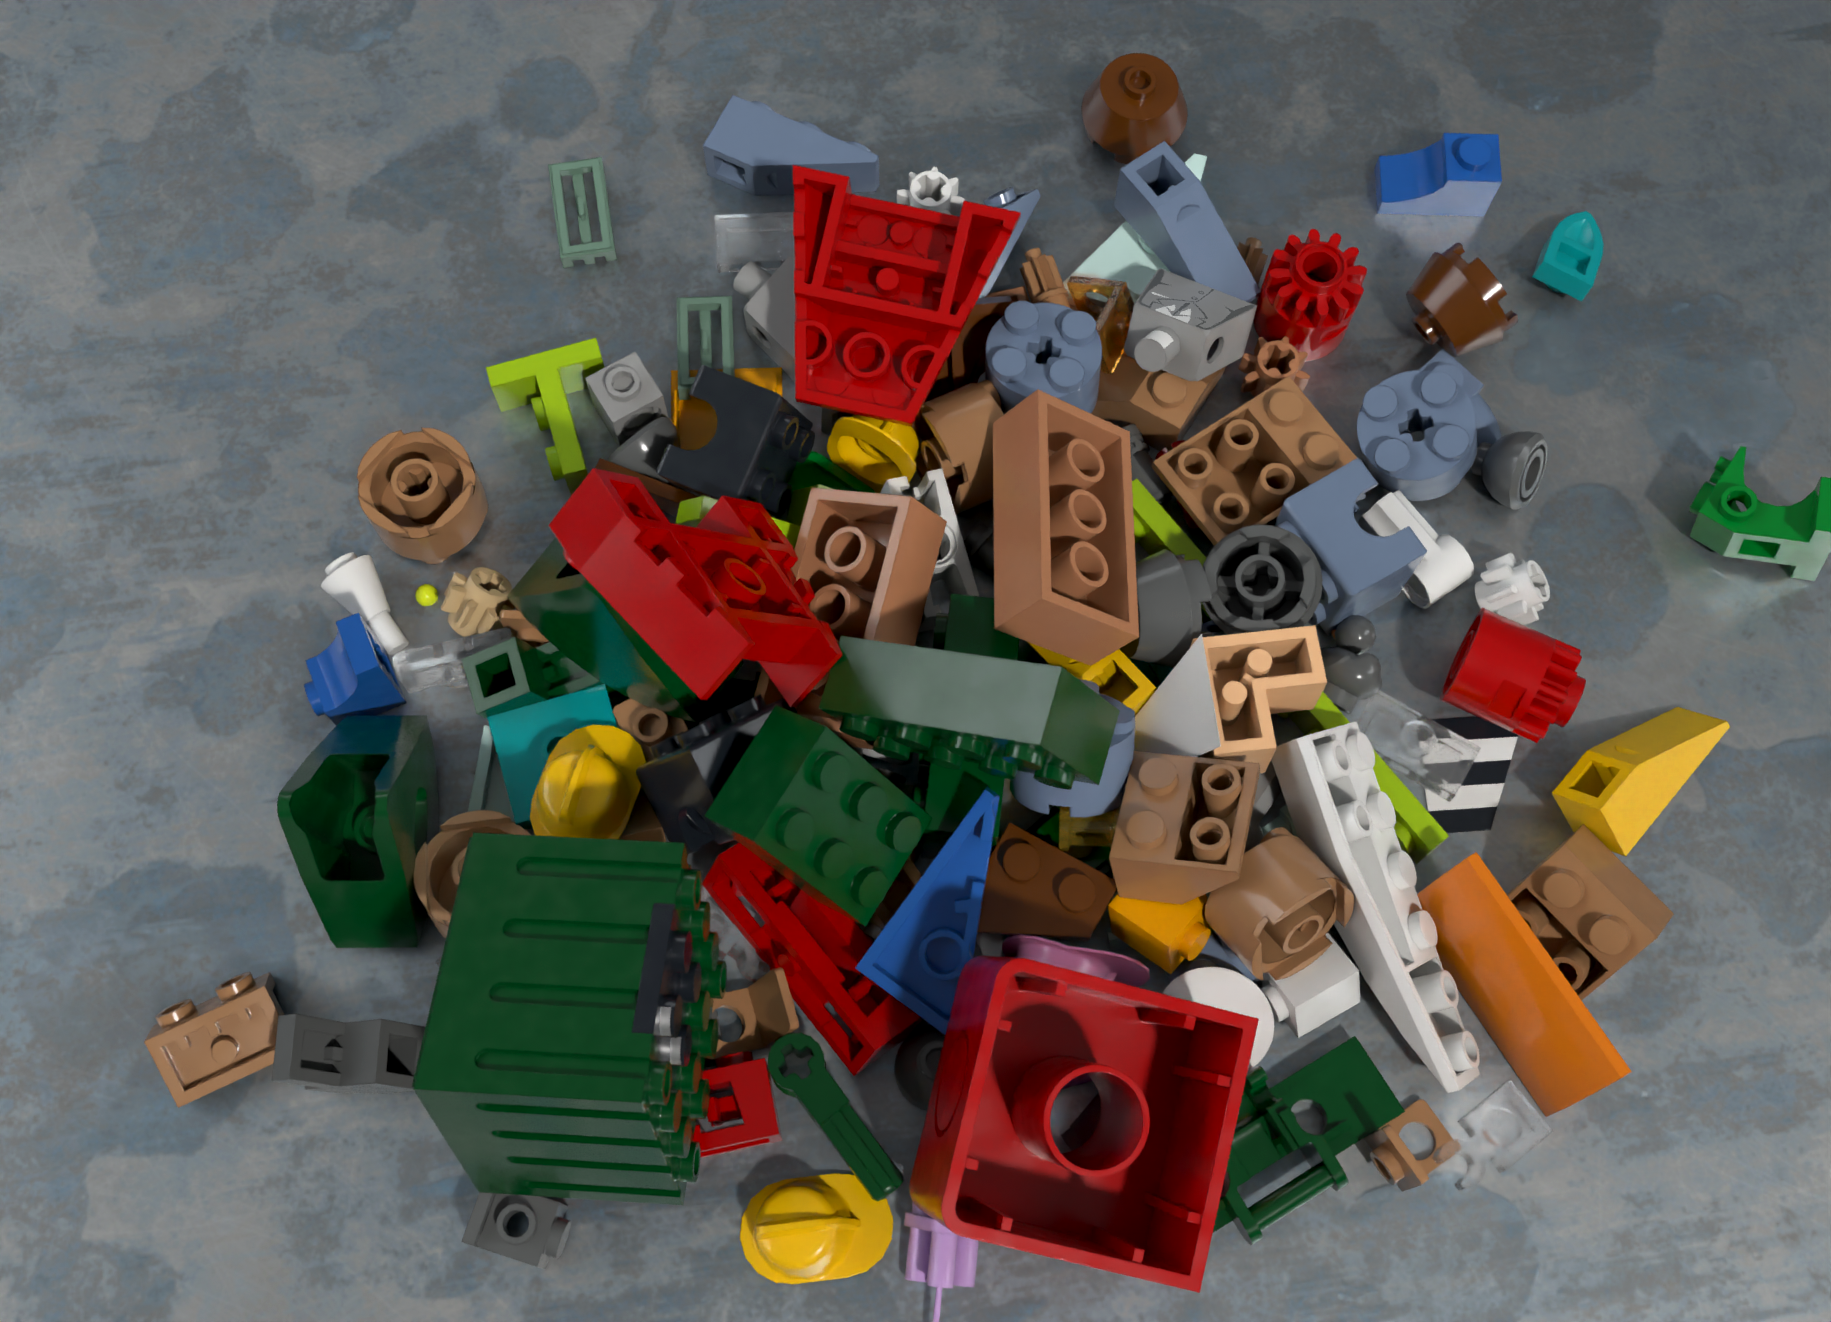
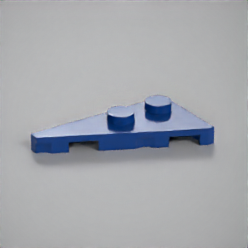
M986 787L855 967V969L944 1035H946L960 973L964 965L974 956L1000 796L988 787Z

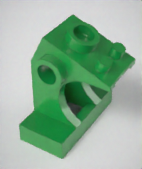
M1740 446L1732 460L1721 456L1714 467L1716 470L1709 480L1716 485L1706 481L1690 506L1689 512L1697 515L1690 537L1722 556L1791 565L1790 578L1815 581L1831 552V478L1820 477L1815 489L1802 501L1791 506H1775L1758 500L1756 494L1745 485L1744 464L1746 447ZM1736 501L1744 504L1747 510L1741 512Z

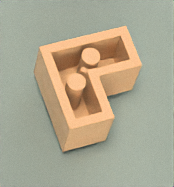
M1315 625L1203 637L1221 746L1200 755L1201 758L1259 763L1260 773L1266 772L1277 749L1271 714L1314 709L1327 684ZM1193 638L1191 646L1198 638Z

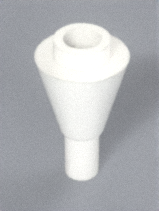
M354 552L347 553L326 567L325 573L327 577L322 582L321 588L352 615L359 613L389 655L398 653L409 644L389 614L391 610L371 555L357 557Z

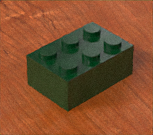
M777 705L771 711L704 816L813 899L864 926L868 924L877 907L886 896L890 886L932 820L928 813L827 726Z

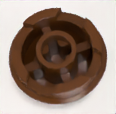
M1145 53L1126 54L1109 63L1086 90L1081 106L1082 120L1090 142L1093 144L1096 141L1103 149L1115 154L1114 161L1123 164H1129L1163 141L1171 147L1182 135L1188 117L1187 104L1172 68L1160 58Z
M1455 243L1442 254L1434 252L1406 293L1407 301L1416 315L1412 318V322L1417 331L1430 345L1437 343L1453 357L1503 341V333L1518 322L1516 313L1511 310L1505 314L1498 303L1500 299L1507 295L1500 282L1478 257L1469 264L1461 258V254L1465 252L1461 243Z

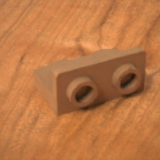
M251 972L242 973L216 987L215 991L218 995L196 1006L191 999H186L166 1008L155 1016L158 1023L152 1027L144 1043L178 1108L273 1064L278 1017L284 1015L273 993L276 983L270 972L255 979Z

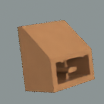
M1134 751L1109 855L1119 897L1181 905L1238 880L1259 780V763Z
M1584 824L1507 893L1509 899L1581 1000L1657 939L1674 915Z

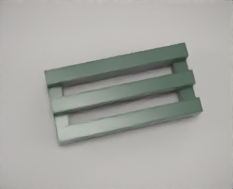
M602 157L548 164L560 259L563 268L573 267V261L583 259L585 265L596 263L595 258L605 256L606 262L617 260ZM593 172L602 241L593 242L583 173ZM572 175L581 239V244L572 246L562 176Z
M732 296L677 297L679 400H691V396L688 394L696 378L690 377L689 311H699L701 366L705 365L712 368L711 310H721L723 372L735 377Z

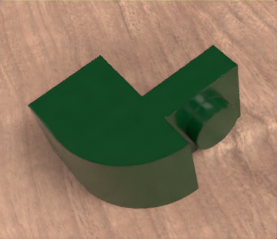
M513 637L462 659L476 714L484 718L604 684L571 661L550 642L535 648Z

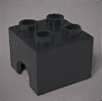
M700 366L688 395L703 400L713 407L717 415L716 433L707 445L697 450H684L667 444L656 473L682 490L696 496H707L719 500L724 495L757 502L763 505L771 517L774 518L775 515L781 516L791 500L792 485L789 484V480L797 462L804 463L813 448L815 433L811 430L813 423L780 394L711 367Z
M760 694L699 722V725L685 732L682 731L649 747L654 759L639 766L636 769V775L669 842L685 843L687 853L691 854L699 851L700 847L714 839L718 844L735 840L704 816L775 705L798 714L795 707H790L784 698L766 705Z

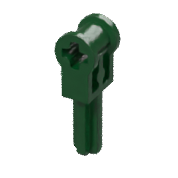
M789 1033L779 1038L771 1047L768 1055V1070L776 1087L785 1095L797 1098L873 1200L878 1202L891 1195L904 1182L903 1174L850 1105L849 1099L826 1070L824 1053L819 1043L811 1036L803 1033ZM794 1052L800 1059L808 1055L812 1056L807 1062L810 1070L808 1077L801 1079L796 1073L789 1074L787 1077L783 1076L788 1069L785 1061L787 1055Z

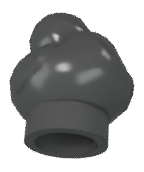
M1360 615L1347 617L1337 625L1336 629L1331 631L1337 644L1336 647L1320 648L1327 679L1323 692L1340 711L1351 714L1358 700H1365L1374 696L1382 687L1379 659L1373 654L1365 653L1374 645L1376 639L1375 628L1370 620Z

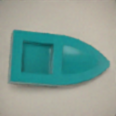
M1587 211L1575 213L1558 223L1543 245L1532 276L1545 283L1551 290L1565 293L1581 302L1593 287L1603 256L1604 244L1602 234L1591 213Z

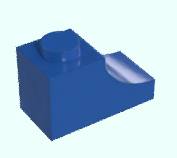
M1443 133L1439 141L1426 148L1405 154L1379 156L1375 165L1377 214L1484 217L1502 183L1499 135Z
M359 613L336 621L338 632L334 641L317 656L305 660L312 681L304 684L308 700L318 717L326 714L336 726L347 716L379 715L407 703L388 653Z

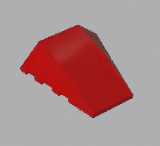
M793 165L796 402L912 427L1021 217V212L963 201L959 217L855 195L851 191L849 176Z

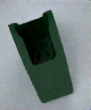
M554 538L507 595V598L525 619L551 644L597 680L647 707L659 709L665 714L699 723L743 665V659L708 700H700L589 581L567 562L563 555L564 548L558 539Z
M427 715L347 716L311 752L282 788L277 801L278 818L302 881L330 940L336 948H417L428 912L415 889L413 876L415 860L424 842L428 845L433 837L439 833L437 770Z

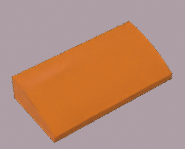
M1477 852L1461 861L1417 894L1422 910L1427 911L1435 923L1438 936L1435 947L1442 967L1452 975L1457 989L1546 1117L1583 1100L1632 1072Z

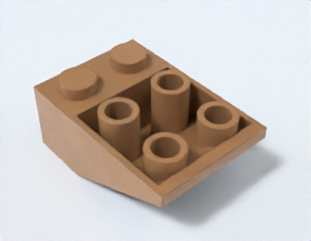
M1288 376L1153 461L1151 467L1215 546L1228 534L1251 525L1274 526L1284 501L1288 497L1357 459V457Z

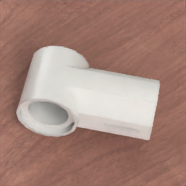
M1400 490L1394 493L1390 492L1378 500L1361 516L1358 525L1364 531L1379 537L1393 535L1410 526L1427 549V553L1402 589L1405 596L1419 608L1426 609L1474 574L1473 562L1465 548L1450 535L1442 534L1439 536Z

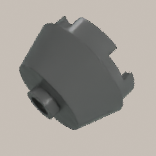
M1251 525L1236 530L1221 539L1214 546L1203 564V569L1210 586L1212 601L1202 603L1212 621L1229 635L1303 627L1313 616L1321 598L1322 572L1314 552L1300 537L1280 527Z
M1163 549L1136 562L1139 637L1120 648L1128 658L1174 669L1190 649L1193 638H1198L1201 634L1202 637L1212 636V632H1201V602L1212 601V596L1205 571L1197 559L1185 560V554L1174 555L1171 551Z

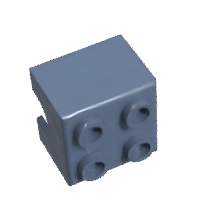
M1358 458L1288 497L1284 501L1274 526L1288 530L1300 537L1311 548L1319 562L1323 580L1322 594L1317 609L1308 623L1311 625L1319 624L1328 636H1331V631L1336 629L1337 625L1351 615L1365 616L1397 597L1427 553V549L1410 526L1393 535L1379 537L1367 533L1358 525L1354 514L1360 508L1356 502L1366 497L1365 492L1378 485L1369 470Z

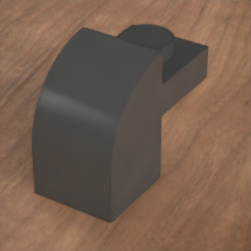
M301 1014L280 1015L278 1017L271 1081L304 1085L305 1090L321 1092L378 1094L414 1091L412 1083L425 1027L386 1019L340 1022Z

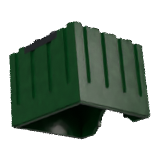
M473 833L472 837H469L412 1088L478 1192L684 1205L687 1182L696 1183L700 1169V1143L693 1141L696 1119H705L709 1107V1080L702 1079L705 1058H714L718 1045L717 1019H711L713 999H723L727 982L726 961L718 960V933L710 932L709 902L701 901V871L692 869L691 864L687 863L688 853L685 843Z

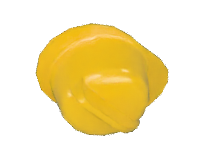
M854 414L852 417H841L835 422L828 438L827 452L832 463L868 485L875 493H880L888 479L907 476L910 483L916 472L915 459L918 453L919 440L911 426Z
M593 724L575 729L559 740L548 757L532 798L530 820L535 836L620 839L628 824L641 788L636 775V769L646 763L641 745L630 733L610 725Z
M834 1173L790 1178L765 1186L750 1200L741 1220L740 1241L745 1258L756 1272L775 1283L801 1284L843 1279L867 1272L883 1258L892 1240L893 1216L888 1200L886 1198L878 1202L873 1200L855 1175Z

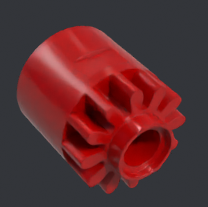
M1311 229L1305 243H1302L1296 235H1289L1284 250L1276 249L1273 252L1260 289L1261 294L1255 304L1257 308L1253 321L1259 338L1263 337L1268 343L1275 340L1281 341L1284 336L1288 337L1289 344L1294 346L1298 353L1307 352L1306 361L1317 360L1333 352L1343 340L1364 292L1362 283L1367 274V268L1361 265L1354 266L1359 254L1358 248L1350 247L1342 252L1338 248L1341 242V235L1338 233H1334L1328 242L1320 241L1318 230Z
M1482 608L1470 625L1453 659L1441 690L1440 701L1538 743L1540 738L1544 739L1550 724L1564 727L1568 723L1581 699L1586 679L1578 676V672L1575 671L1582 659L1580 655L1581 650Z

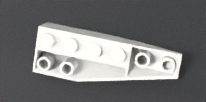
M1355 721L1309 734L1277 746L1271 760L1297 836L1354 895L1355 902L1351 918L1345 928L1336 920L1334 925L1365 981L1404 1039L1447 1093L1461 1090L1480 1075L1478 1069L1480 1063L1479 1049L1473 1035L1469 1031H1465L1457 1009L1459 1001L1457 986L1452 975L1442 967L1435 947L1438 940L1436 926L1430 914L1422 910L1414 887L1417 876L1413 861L1405 851L1401 850L1394 830L1396 815L1393 804L1388 795L1380 790L1373 770L1375 754L1371 742L1364 733L1360 732Z

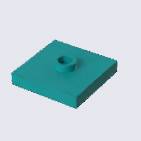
M605 684L487 717L515 824L520 825L525 830L533 828L530 820L532 798L548 757L559 740L575 729L593 724L617 727Z

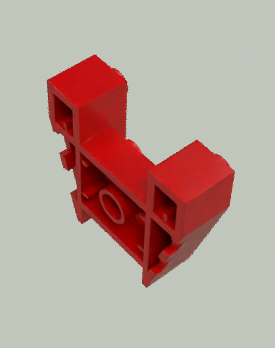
M593 468L549 524L550 529L564 548L563 555L567 562L589 581L700 700H708L740 661L748 659L750 661H758L789 706L797 707L843 655L829 624L821 620L818 621L808 606L815 598L809 581L803 578H799L797 581L791 568L799 559L793 546L761 503L722 495L696 528L669 522L638 477Z

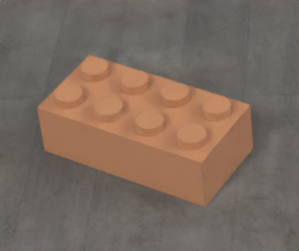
M1037 389L993 423L994 629L1091 666L1139 637L1130 431Z
M811 488L794 549L799 560L791 569L797 581L799 578L809 581L815 598L808 606L818 621L821 620L829 624L838 644L841 636L915 646L947 521L912 496ZM762 667L755 696L761 694L767 705L784 697ZM829 670L801 703L795 707L798 715L827 726L849 746L872 750L874 741L858 739L839 730L841 721L819 709L830 673Z

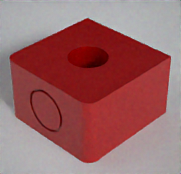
M987 955L972 958L962 968L910 1179L909 1191L912 1201L920 1210L961 1237L1200 1293L1259 1019L1031 959ZM1087 1073L1095 1083L1101 1100L1099 1123L1093 1135L1086 1143L1073 1151L1061 1153L1051 1133V1109L1060 1090L1075 1077Z

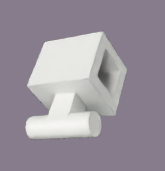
M1328 932L1325 936L1333 944L1317 960L1303 970L1280 980H1274L1268 972L1263 973L1261 990L1270 1003L1274 1021L1279 1023L1284 1020L1297 1038L1360 1002L1359 970Z

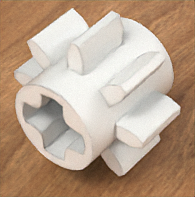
M933 167L930 171L921 172L918 175L910 172L909 190H897L898 204L955 216L961 214L965 199L957 196L959 179L957 177L948 179L944 174L938 172L937 167Z
M1512 552L1486 562L1487 571L1481 573L1483 580L1475 584V596L1480 609L1485 608L1522 625L1539 620L1537 611L1544 609L1542 603L1550 598L1549 585L1540 566L1533 560L1525 562L1522 559L1516 562Z

